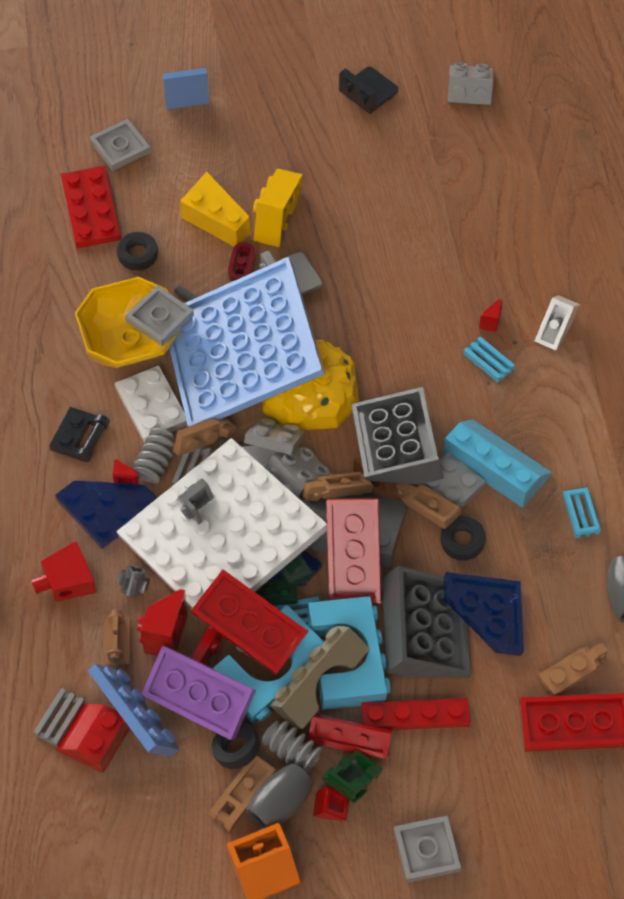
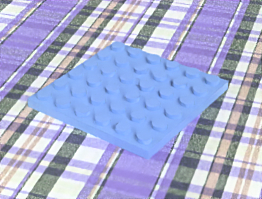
M289 257L184 303L194 310V316L181 328V331L169 348L188 427L211 418H217L218 420L325 374L295 269Z

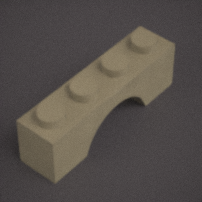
M337 626L332 628L326 634V640L322 645L316 647L309 654L310 659L305 665L299 667L292 674V680L288 685L278 690L274 696L275 700L270 706L285 721L289 720L291 727L296 726L299 729H303L319 710L316 701V686L321 675L329 668L338 665L353 669L370 648L350 627Z

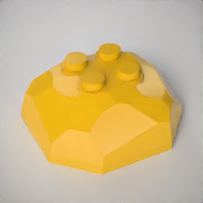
M135 277L91 289L75 312V317L87 354L92 360L104 366L119 368L152 360L167 353L181 329L163 346H160L125 320V315L151 292L157 284L140 277ZM159 286V287H161L162 289H164L165 291L168 292V289H166V288H164V287H162V286Z

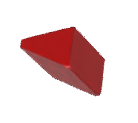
M498 299L481 314L479 329L497 331L503 304L501 299Z
M114 459L112 472L114 486L139 488L138 472L119 460Z
M326 786L316 792L313 816L322 819L346 821L349 800L335 789Z

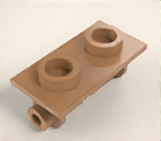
M112 610L108 617H104L103 666L130 665V616H123L120 610Z

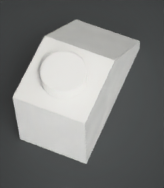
M559 295L553 297L535 342L557 350L570 329L580 304Z

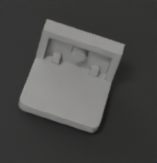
M457 62L454 65H450L447 102L491 105L493 69L489 68V65L476 64V67L467 66L466 63Z
M269 251L260 254L261 264H259V270L278 262L274 260ZM302 252L288 256L293 263L302 295L322 286V280Z
M307 447L297 448L292 455L281 452L272 454L265 467L301 501L303 499L305 483L315 482L321 476L332 475L329 469Z

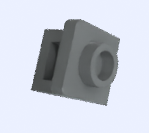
M202 478L178 496L182 504L180 510L188 520L193 519L198 525L203 521L198 510L214 498L208 483Z

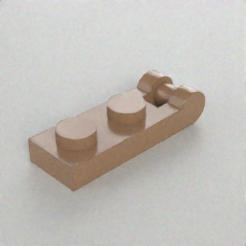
M256 756L254 760L244 766L208 813V817L214 821L219 820L224 824L223 827L232 832L246 813L247 806L254 793L268 777L276 772V769ZM227 805L234 808L231 814L224 811Z

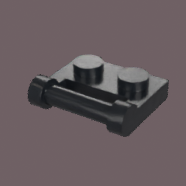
M70 407L49 445L50 450L83 462H89L93 456L92 450L102 431L107 429L110 420L104 415H94ZM89 426H94L83 448L79 449L78 447Z

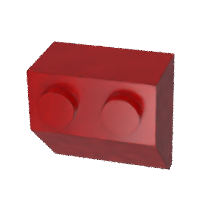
M179 589L148 606L145 616H140L137 630L141 632L140 643H143L144 653L158 656L162 645L176 651L178 650L188 616L185 590Z
M83 704L56 750L104 773L130 727L117 710L104 704Z

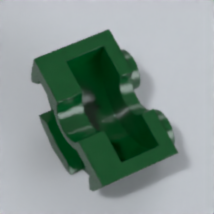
M356 750L349 757L345 755L339 761L337 767H330L322 780L348 800L356 803L368 792L365 788L374 778L377 780L383 768L359 750Z

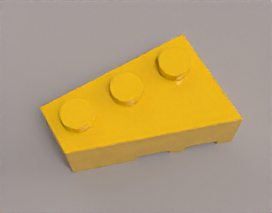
M277 168L273 176H269L266 188H262L260 198L256 199L253 205V212L256 213L253 241L280 247L282 230L286 231L288 223H285V220L289 214H293L301 194L303 174Z
M208 172L180 200L182 219L233 247L243 242L250 234L249 215Z

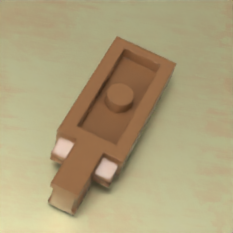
M211 418L177 431L173 451L180 456L221 440L222 437L228 438L235 434L237 426L229 418L219 420Z
M362 472L321 476L315 482L304 484L303 497L307 501H318L321 497L323 499H336L342 496H359L365 493H372L373 484L365 480Z
M407 483L396 484V495L402 498V502L443 529H446L461 515V508L423 484L420 486H413Z
M602 642L590 650L587 646L582 649L580 648L538 674V680L551 696H559L593 675L601 665L599 661L606 657L608 649Z

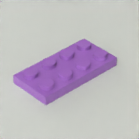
M162 645L141 695L230 740H235L256 690L176 650Z

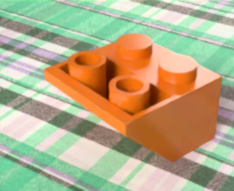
M279 823L227 843L229 859L246 899H265L301 884L290 847Z

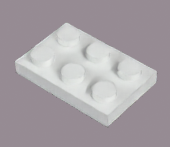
M159 365L115 383V388L144 443L153 428H161L171 433L188 426L185 413Z

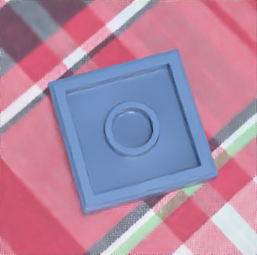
M206 68L162 74L166 110L209 104Z

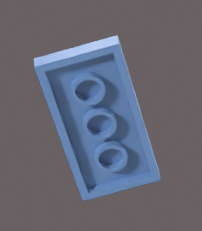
M94 664L88 670L147 752L173 757L180 750L175 744V736L168 729L163 728L159 722L161 720L160 716L153 709L148 708L144 702L146 700L145 697L141 695L138 689L132 687L129 683L131 678L124 670Z

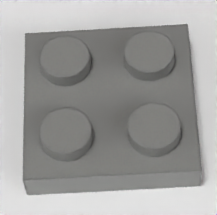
M129 119L89 137L90 143L111 171L151 153L150 146Z
M157 285L125 315V320L160 346H163L194 316V310Z
M262 418L258 419L246 432L244 443L292 455L304 440L305 431L300 430L296 425H281L275 423L272 419Z
M448 452L440 459L444 479L423 483V485L462 509L485 487L486 481Z
M448 815L393 827L406 883L461 872V864Z

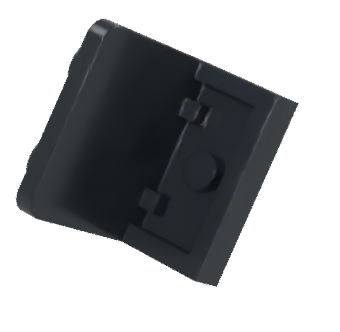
M370 66L363 69L357 75H354L346 68L339 73V91L369 114L398 93L399 88L397 85Z

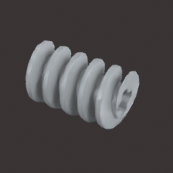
M161 428L151 429L145 444L141 448V452L137 456V460L133 463L132 469L138 472L139 479L153 484L160 482L159 476L164 474L163 468L168 466L167 460L172 458L171 452H174L175 444L173 442L175 437L172 433Z
M289 720L284 721L282 724L279 721L274 722L265 732L262 744L269 745V749L272 752H277L280 759L286 758L287 765L296 764L308 774L318 762L323 748L320 746L313 751V740L306 744L303 743L306 734L302 733L296 737L295 735L298 731L296 726L291 730H287L290 724Z

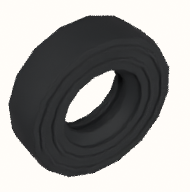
M132 232L122 237L118 242L117 256L119 262L125 268L140 271L149 268L155 263L158 257V246L151 235L144 232ZM133 246H143L146 248L145 254L139 257L131 256L129 250Z
M459 516L446 529L442 528L441 546L449 557L456 560L467 561L473 559L482 552L485 546L486 533L483 526L471 517ZM458 531H466L472 535L473 540L469 545L461 546L454 541L453 536Z
M242 722L236 738H244L245 743L239 751L234 753L227 752V746L233 740L218 733L215 735L211 748L214 758L221 766L228 769H239L254 760L259 752L260 740L258 733L250 724Z

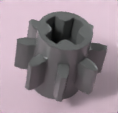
M128 566L127 570L122 569L119 572L116 584L122 586L120 591L124 595L139 597L140 592L144 594L145 590L148 589L150 578L145 577L146 571L137 566Z

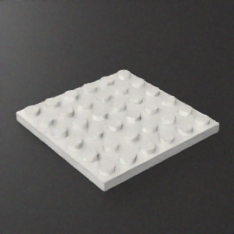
M231 438L116 532L174 592L179 589L185 590L186 603L192 609L222 569L255 592L327 531V523ZM203 478L208 483L214 498L198 510L203 521L198 525L193 519L188 520L180 510L182 504L178 496L184 493L189 486Z

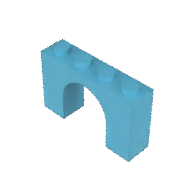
M370 596L308 603V626L318 636H326L332 628L337 626L350 627L370 648L365 654V662L356 670L321 675L318 681L321 710L361 706V702L385 701L387 694L390 693V681L388 677L384 678L383 669H386V658L384 653H380L379 645H382V636L380 629H376L375 626L378 614L376 605L372 606Z
M288 605L280 611L305 628L308 634L291 655V668L283 677L274 681L257 680L247 674L230 655L213 668L256 690L245 715V719L251 725L258 720L260 722L264 721L271 714L272 711L270 709L272 707L270 704L275 700V694L282 687L288 685L292 680V674L299 667L304 666L310 659L309 654L324 642Z

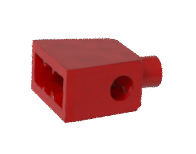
M77 541L43 559L41 566L44 575L31 580L36 594L50 589L55 601L58 602L96 593L94 579Z

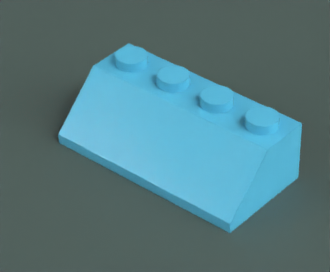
M473 419L460 422L445 438L444 455L448 452L483 478L486 484L522 508L552 475L551 471Z

